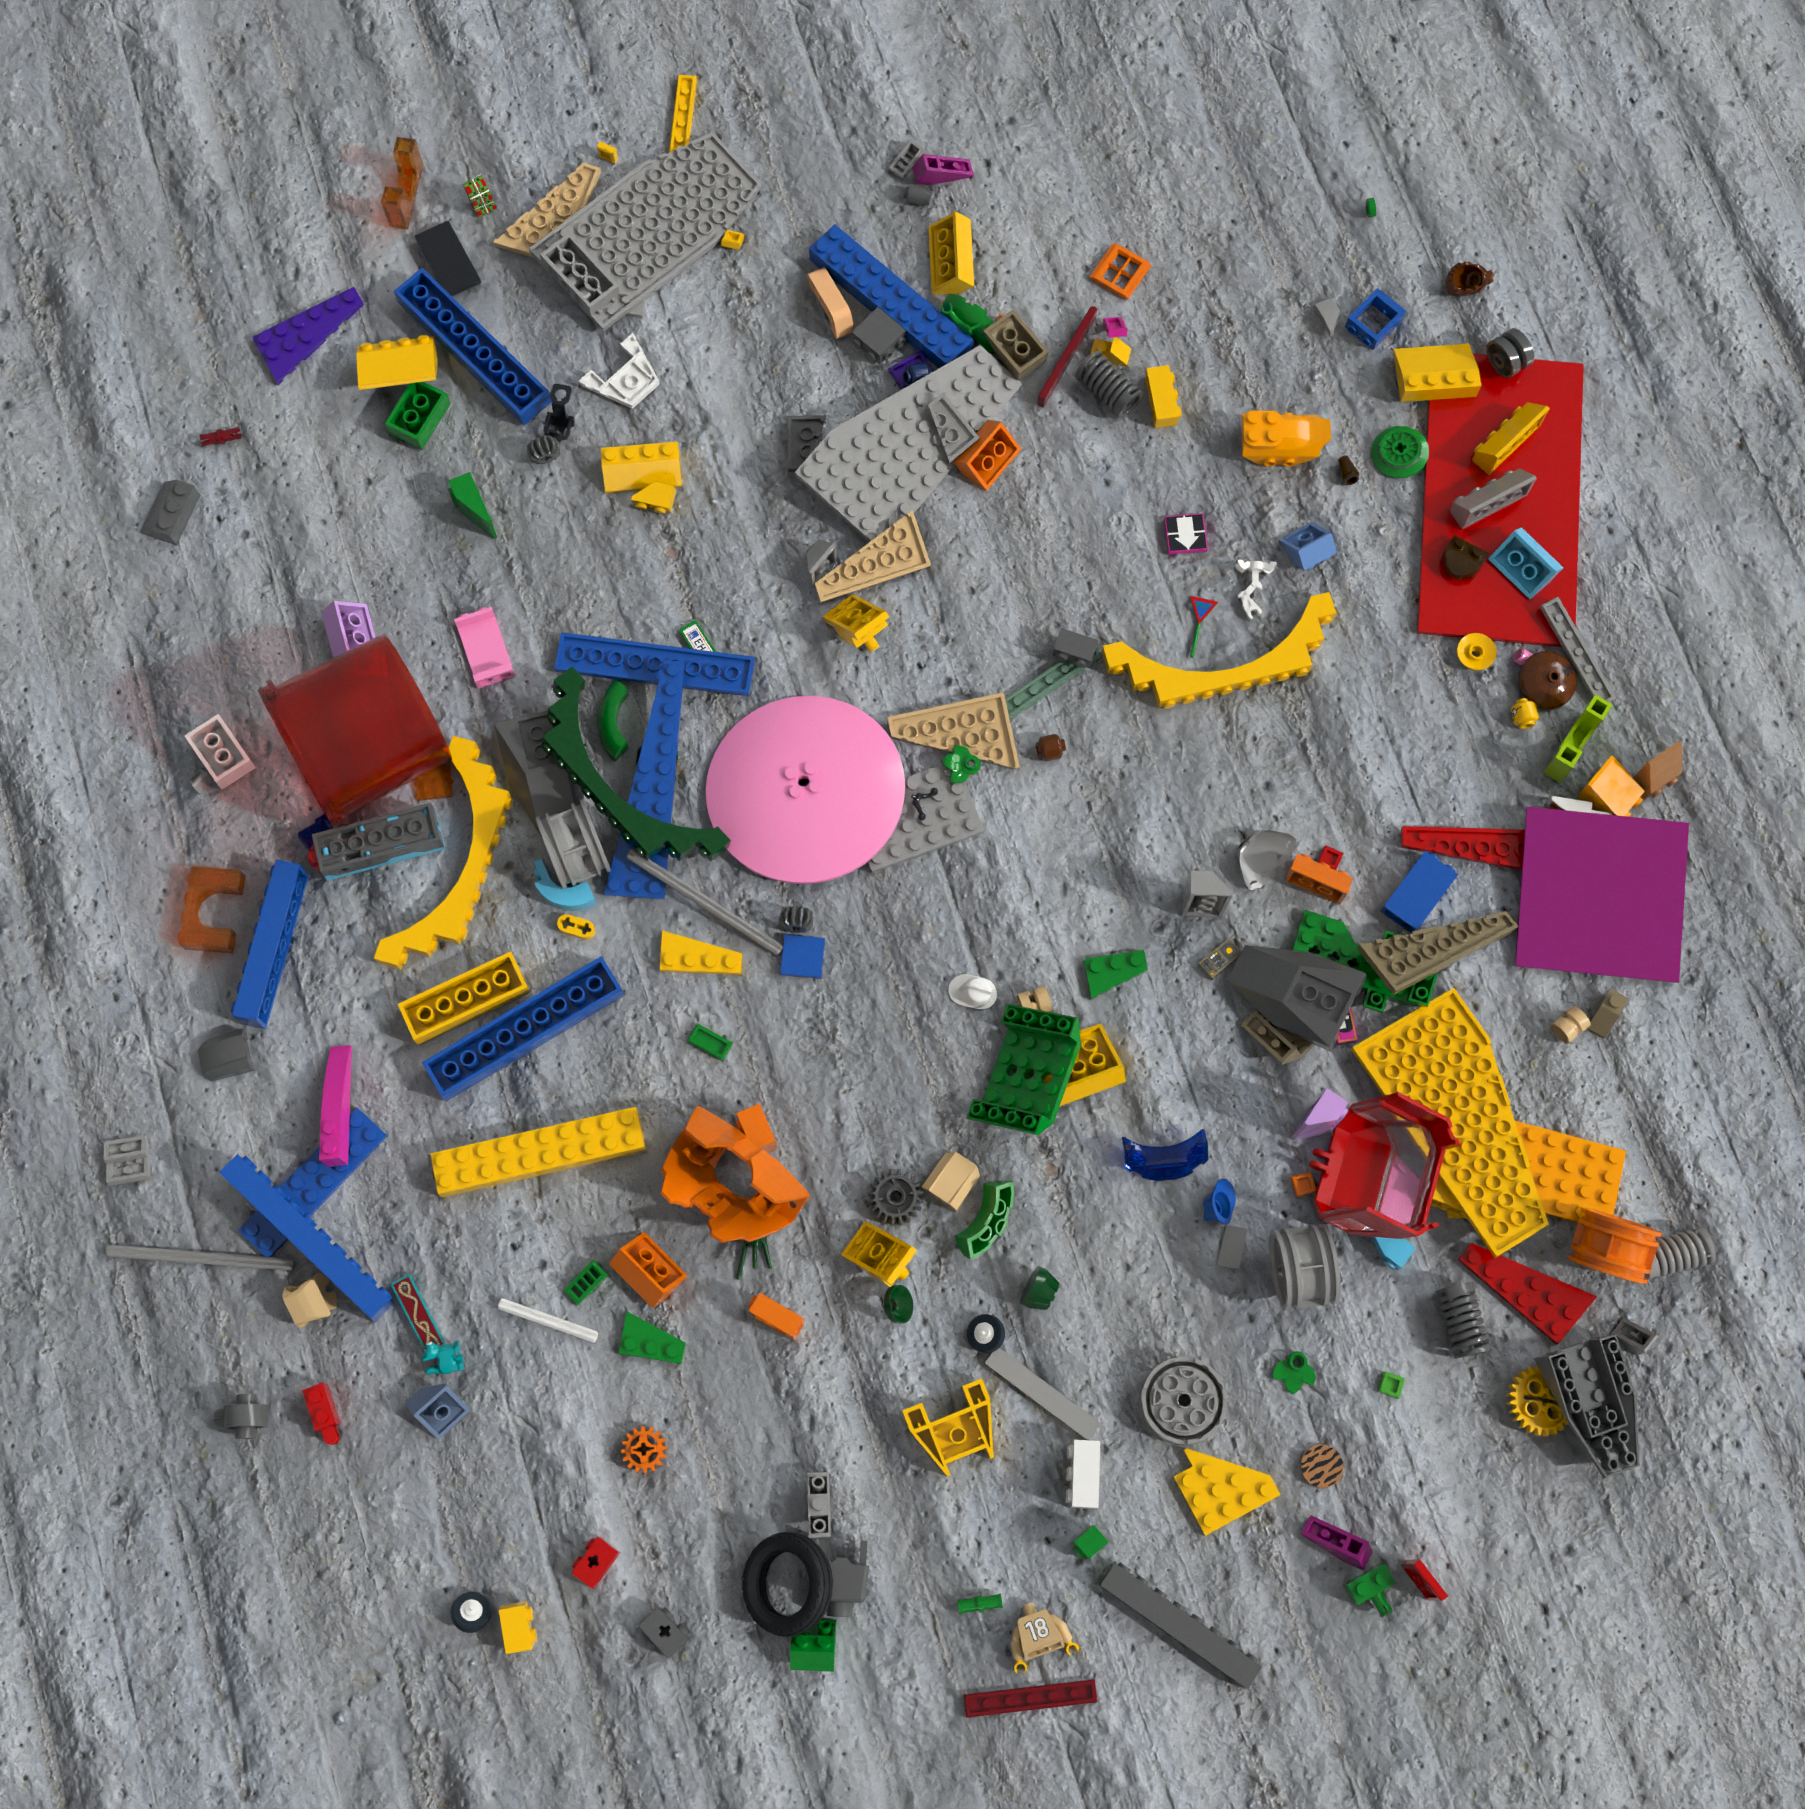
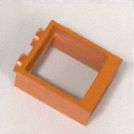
M759 1293L758 1296L754 1295L748 1304L751 1316L795 1341L805 1324L803 1317L762 1293Z

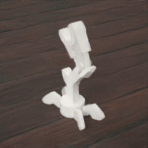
M1243 560L1237 561L1238 564H1236L1235 568L1241 574L1247 570L1252 573V583L1245 591H1240L1237 595V599L1241 598L1242 608L1249 621L1253 620L1252 611H1255L1258 616L1262 614L1260 607L1250 598V594L1256 588L1260 591L1262 590V584L1259 582V573L1264 572L1269 575L1274 570L1277 562H1270L1268 564L1261 561H1247L1245 563Z

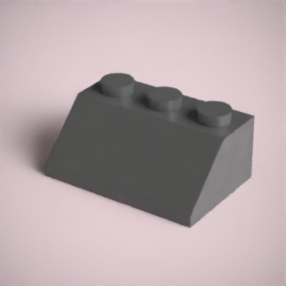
M177 479L164 482L140 531L141 534L177 546L200 498V494L195 486Z

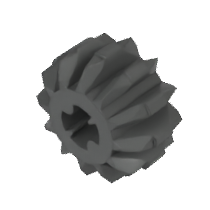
M542 436L531 440L527 445L528 456L532 463L545 464L556 460L561 455L556 437Z
M795 905L782 908L779 918L780 927L791 933H806L813 926V912L808 908Z

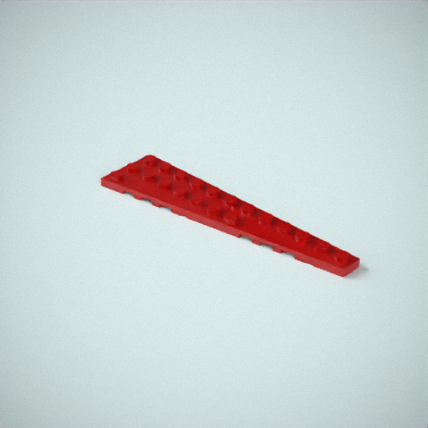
M1402 826L1401 848L1426 851L1438 855L1522 870L1525 830Z

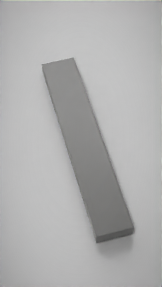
M1559 597L1540 606L1542 613L1591 699L1595 694L1609 703L1617 699Z
M1001 1348L992 1352L984 1363L1085 1440H1089L1101 1424Z

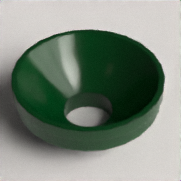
M904 1285L891 1286L882 1299L881 1306L884 1309V1313L893 1323H907L913 1314L911 1293Z

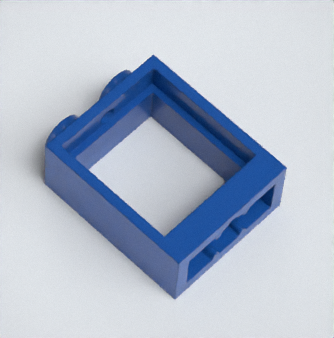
M1377 288L1348 317L1345 327L1350 334L1357 336L1365 346L1374 350L1403 321L1406 310ZM1371 304L1391 320L1377 335L1357 320Z

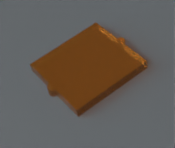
M450 765L415 769L416 782L414 785L418 801L453 797L452 783L454 781L451 779Z

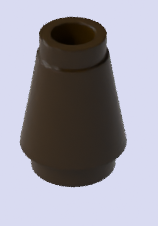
M1348 456L1340 457L1338 465L1341 481L1345 485L1355 484L1359 480L1358 470Z

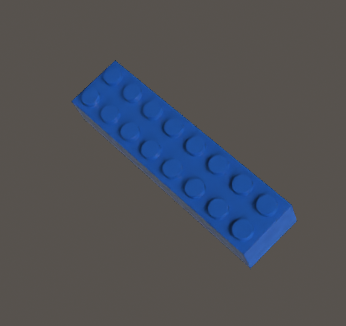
M277 859L275 865H272L270 869L271 879L264 890L266 897L264 904H261L259 908L260 918L253 929V942L248 946L249 957L247 962L243 964V978L237 985V999L231 1006L232 1016L242 1025L266 1029L309 878L308 873L300 864Z

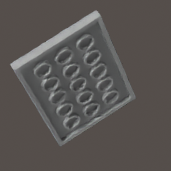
M943 764L905 777V798L900 819L884 847L868 861L871 872L874 873L983 834L985 830L966 783H951L950 776L952 771ZM932 788H937V795L920 799L919 803L926 818L923 821L919 820V813L912 804L913 799L911 795L914 794L916 796L918 792L927 794L930 793Z

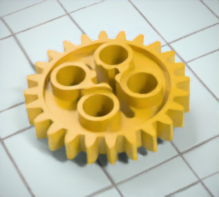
M1533 1366V1369L1531 1367L1525 1368V1372L1519 1371V1377L1512 1378L1515 1384L1508 1385L1513 1391L1506 1393L1512 1400L1506 1402L1507 1405H1512L1513 1407L1509 1413L1516 1414L1513 1421L1520 1420L1519 1428L1527 1426L1526 1433L1534 1431L1535 1436H1539L1541 1433L1543 1436H1549V1432L1553 1435L1557 1434V1430H1564L1563 1424L1568 1425L1559 1406L1552 1403L1543 1404L1538 1400L1524 1399V1396L1532 1399L1539 1398L1542 1401L1556 1402L1555 1398L1550 1395V1389L1538 1366ZM1530 1383L1535 1387L1534 1393L1529 1389ZM1528 1404L1532 1407V1414L1527 1411ZM1548 1409L1553 1413L1552 1418L1547 1414Z

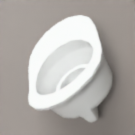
M962 974L956 976L949 984L948 993L950 998L962 1006L984 1010L990 1008L997 998L995 985L982 977Z

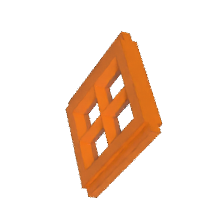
M1113 243L1090 275V279L1121 298L1128 300L1152 264L1121 245ZM1118 254L1127 258L1120 269L1112 264ZM1130 260L1139 265L1133 275L1123 271ZM1109 267L1118 272L1111 282L1102 277ZM1121 274L1129 278L1123 289L1114 284Z

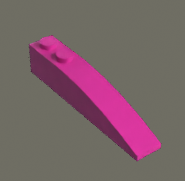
M351 1045L331 1047L327 1062L322 1096L319 1160L327 1167L348 1165Z

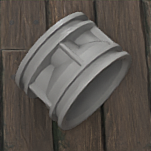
M583 799L579 800L580 805L575 806L574 803H571L572 809L551 816L545 813L546 817L540 819V816L535 817L563 889L567 888L566 884L572 882L574 886L576 883L596 875L600 876L602 875V870L606 869L607 873L611 872Z

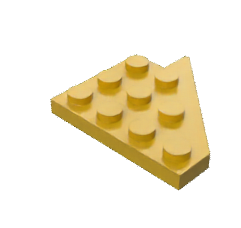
M1187 1448L1183 1451L1192 1467L1173 1477L1204 1536L1280 1496L1270 1475Z

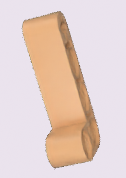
M823 267L808 273L807 279L810 287L829 317L835 338L840 339L852 334L854 325L851 311L826 268Z

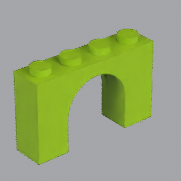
M1595 694L1575 721L1543 773L1561 783L1583 753L1581 750L1604 720L1613 704Z

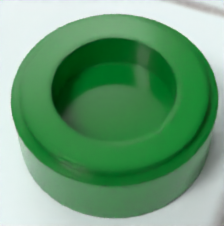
M1368 198L1365 201L1367 216L1369 218L1375 217L1377 214L1374 198Z

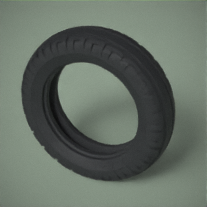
M795 1532L776 1533L761 1541L747 1559L742 1577L743 1598L752 1619L762 1629L777 1636L792 1637L809 1631L820 1622L832 1598L833 1577L825 1553L813 1540ZM785 1552L796 1555L803 1562L809 1577L807 1599L802 1608L791 1616H785L777 1612L771 1605L766 1592L768 1569L774 1559Z

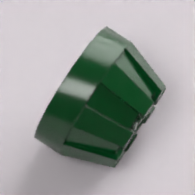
M1037 1266L1023 1290L1020 1304L1032 1309H1048L1051 1304L1050 1302H1053L1055 1298L1054 1295L1058 1291L1060 1283L1047 1269Z

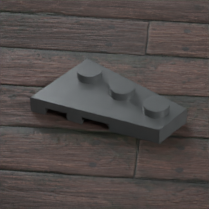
M826 415L788 416V472H795L816 448L826 421Z

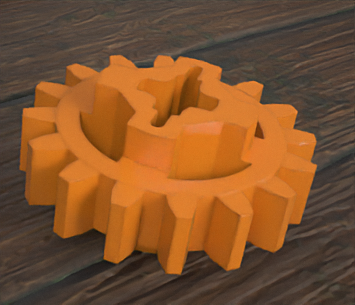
M645 1426L641 1427V1431L634 1428L633 1435L626 1434L629 1438L628 1442L622 1441V1444L626 1446V1449L621 1450V1453L626 1454L623 1461H630L629 1469L636 1466L635 1472L639 1473L641 1468L644 1474L648 1473V1468L656 1471V1464L663 1465L660 1459L667 1458L663 1451L668 1450V1447L662 1444L666 1441V1438H659L661 1435L660 1431L654 1434L653 1427H650L648 1431H646ZM648 1435L652 1436L657 1441L658 1445H652L649 1442ZM639 1437V1442L635 1446H631L633 1441ZM643 1444L653 1449L647 1451L645 1456L642 1452L635 1451L643 1448ZM654 1453H658L655 1460L649 1463L651 1456ZM631 1455H637L640 1458L641 1464L635 1462Z

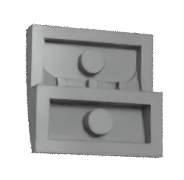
M146 1135L104 1142V1162L106 1163V1183L108 1186L150 1179V1160Z

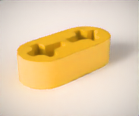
M564 914L557 920L559 930L566 935L583 940H589L595 935V927L589 920L569 914ZM569 920L570 924L574 925V927L567 926L564 929L562 922ZM586 926H589L591 931L586 932V934H583V931L578 929V927L586 928Z

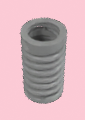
M1701 1227L1692 1231H1685L1684 1233L1680 1232L1676 1235L1672 1234L1669 1237L1656 1238V1241L1659 1242V1247L1656 1251L1651 1273L1645 1274V1278L1650 1280L1651 1278L1666 1276L1667 1273L1671 1275L1675 1272H1682V1270L1695 1269L1698 1266L1704 1267L1706 1263L1709 1265L1714 1264L1716 1259L1715 1248L1707 1230ZM1701 1240L1703 1241V1243H1704L1705 1246H1706L1707 1253L1705 1252V1249H1704V1247H1703V1244H1702Z

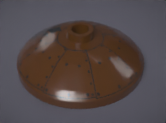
M1537 652L1527 658L1521 666L1519 672L1521 692L1528 701L1536 703L1538 708L1547 710L1559 708L1572 698L1576 690L1577 680L1573 666L1564 656L1556 652ZM1551 674L1555 676V680L1551 678Z

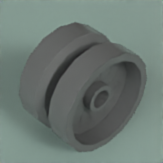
M1516 328L1507 330L1502 333L1501 337L1499 336L1489 341L1486 346V353L1492 367L1500 376L1506 379L1518 374L1520 370L1526 369L1534 362V351L1530 341L1524 333Z

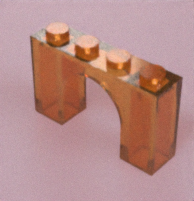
M397 137L393 151L398 168L397 188L385 186L381 204L390 227L408 230L424 164L416 140Z
M192 866L191 873L189 872L187 877L189 888L184 896L186 906L185 911L181 914V923L183 924L182 930L178 933V943L185 950L233 953L236 933L228 928L202 925L199 918V910L202 903L214 894L243 895L245 875L241 870Z

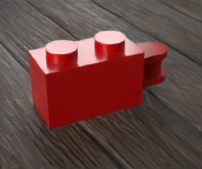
M322 1382L302 1390L315 1431L322 1433L325 1443L336 1445L340 1440L337 1426L341 1425L328 1384Z

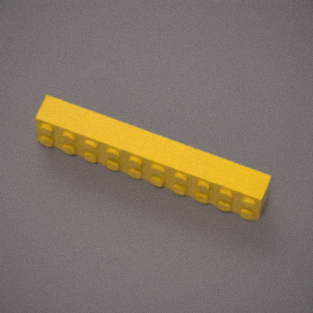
M636 1107L430 1154L438 1195L444 1198L641 1153L647 1150L639 1112Z

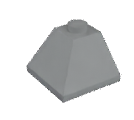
M818 540L815 544H811L806 551L809 583L812 589L815 587L814 584L823 578L837 562V546L832 542Z

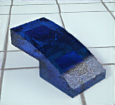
M330 810L316 818L314 824L298 832V838L309 851L314 843L312 834L341 827L343 823Z

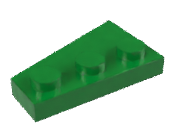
M1144 950L1084 959L1091 1000L1148 970Z

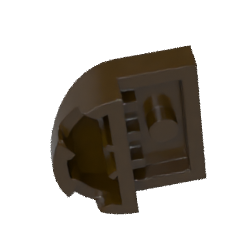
M1454 535L1441 558V563L1446 567L1445 572L1449 576L1457 580H1463L1464 578L1473 579L1476 577L1489 553Z

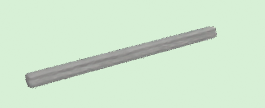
M631 849L627 854V859L770 952L778 955L783 949L780 943L655 862L647 861L644 857L638 856L634 849Z
M107 1245L106 1255L109 1257L292 1271L295 1265V1260L288 1258Z

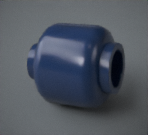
M925 363L909 364L906 370L903 371L905 385L913 384L932 373V370Z

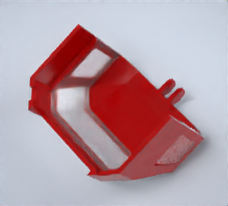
M1400 1092L1353 1103L1348 1108V1112L1342 1121L1334 1128L1328 1152L1315 1148L1312 1152L1314 1156L1325 1159L1324 1164L1315 1160L1309 1162V1167L1322 1171L1313 1201L1319 1219L1353 1236L1393 1239L1416 1237L1439 1226L1440 1224L1436 1222L1428 1224L1426 1222L1446 1149L1461 1146L1458 1138L1454 1137L1451 1130L1453 1126L1450 1118Z

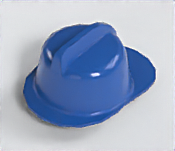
M1220 1179L1216 1183L1213 1193L1205 1197L1203 1201V1219L1205 1221L1221 1222L1223 1225L1230 1223L1235 1207L1236 1194L1233 1185L1227 1179Z

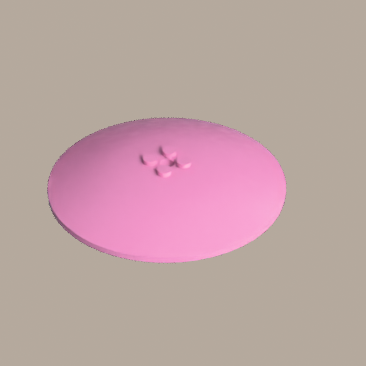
M796 696L781 699L764 705L745 716L727 733L718 746L710 763L706 782L708 814L713 828L718 826L731 840L727 851L751 871L775 881L792 884H813L830 881L849 874L866 864L884 847L893 834L900 819L905 798V776L902 762L893 741L886 731L872 717L857 707L843 701L821 696ZM806 778L809 780V784L804 787L800 786L798 782Z

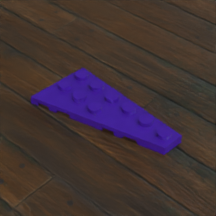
M355 287L252 337L278 385L283 382V378L288 373H292L296 369L295 367L302 360H306L314 353L332 332L335 333L339 329V325L345 320H349L364 306Z

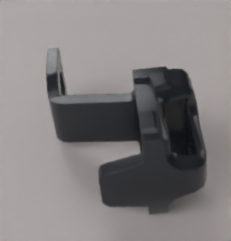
M562 384L553 385L550 394L553 413L547 412L546 423L543 429L545 436L556 437L558 442L567 440L571 428L575 426V419L573 416L567 415L565 406L570 400L572 388ZM560 389L565 390L566 396L561 401H557L555 393ZM554 425L555 430L549 429V426Z

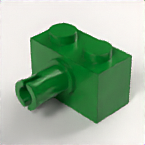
M1380 1563L1343 1584L1354 1605H1359L1369 1599L1372 1600L1380 1617L1393 1611L1383 1595V1590L1394 1585L1396 1582L1385 1563Z

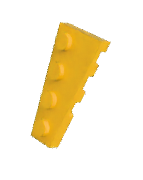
M662 930L660 972L741 975L742 953Z

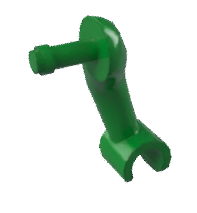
M948 303L950 308L948 312L944 311L943 306L941 307V313L948 316L966 334L972 335V330L981 327L980 323L972 327L964 323L952 311L951 303Z

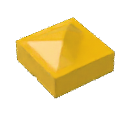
M599 141L597 145L599 157L611 163H616L618 160L616 148Z
M727 230L722 238L721 246L740 250L744 241V234Z

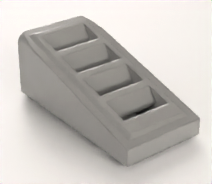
M910 138L888 169L903 180L912 171V166L921 155L926 154V150ZM913 150V151H915L917 154L914 155V154H912L910 151ZM906 155L910 156V157L912 158V160L910 161V160L907 159L905 156H906ZM902 160L908 164L907 167L901 163ZM898 165V166H900L902 169H904V171H903V172H900V171H899L898 169H896L895 167Z

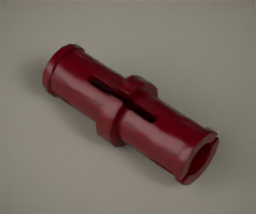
M239 427L223 431L218 429L213 433L200 434V440H205L201 444L203 447L217 443L222 445L227 441L242 439L241 433H239L240 429Z

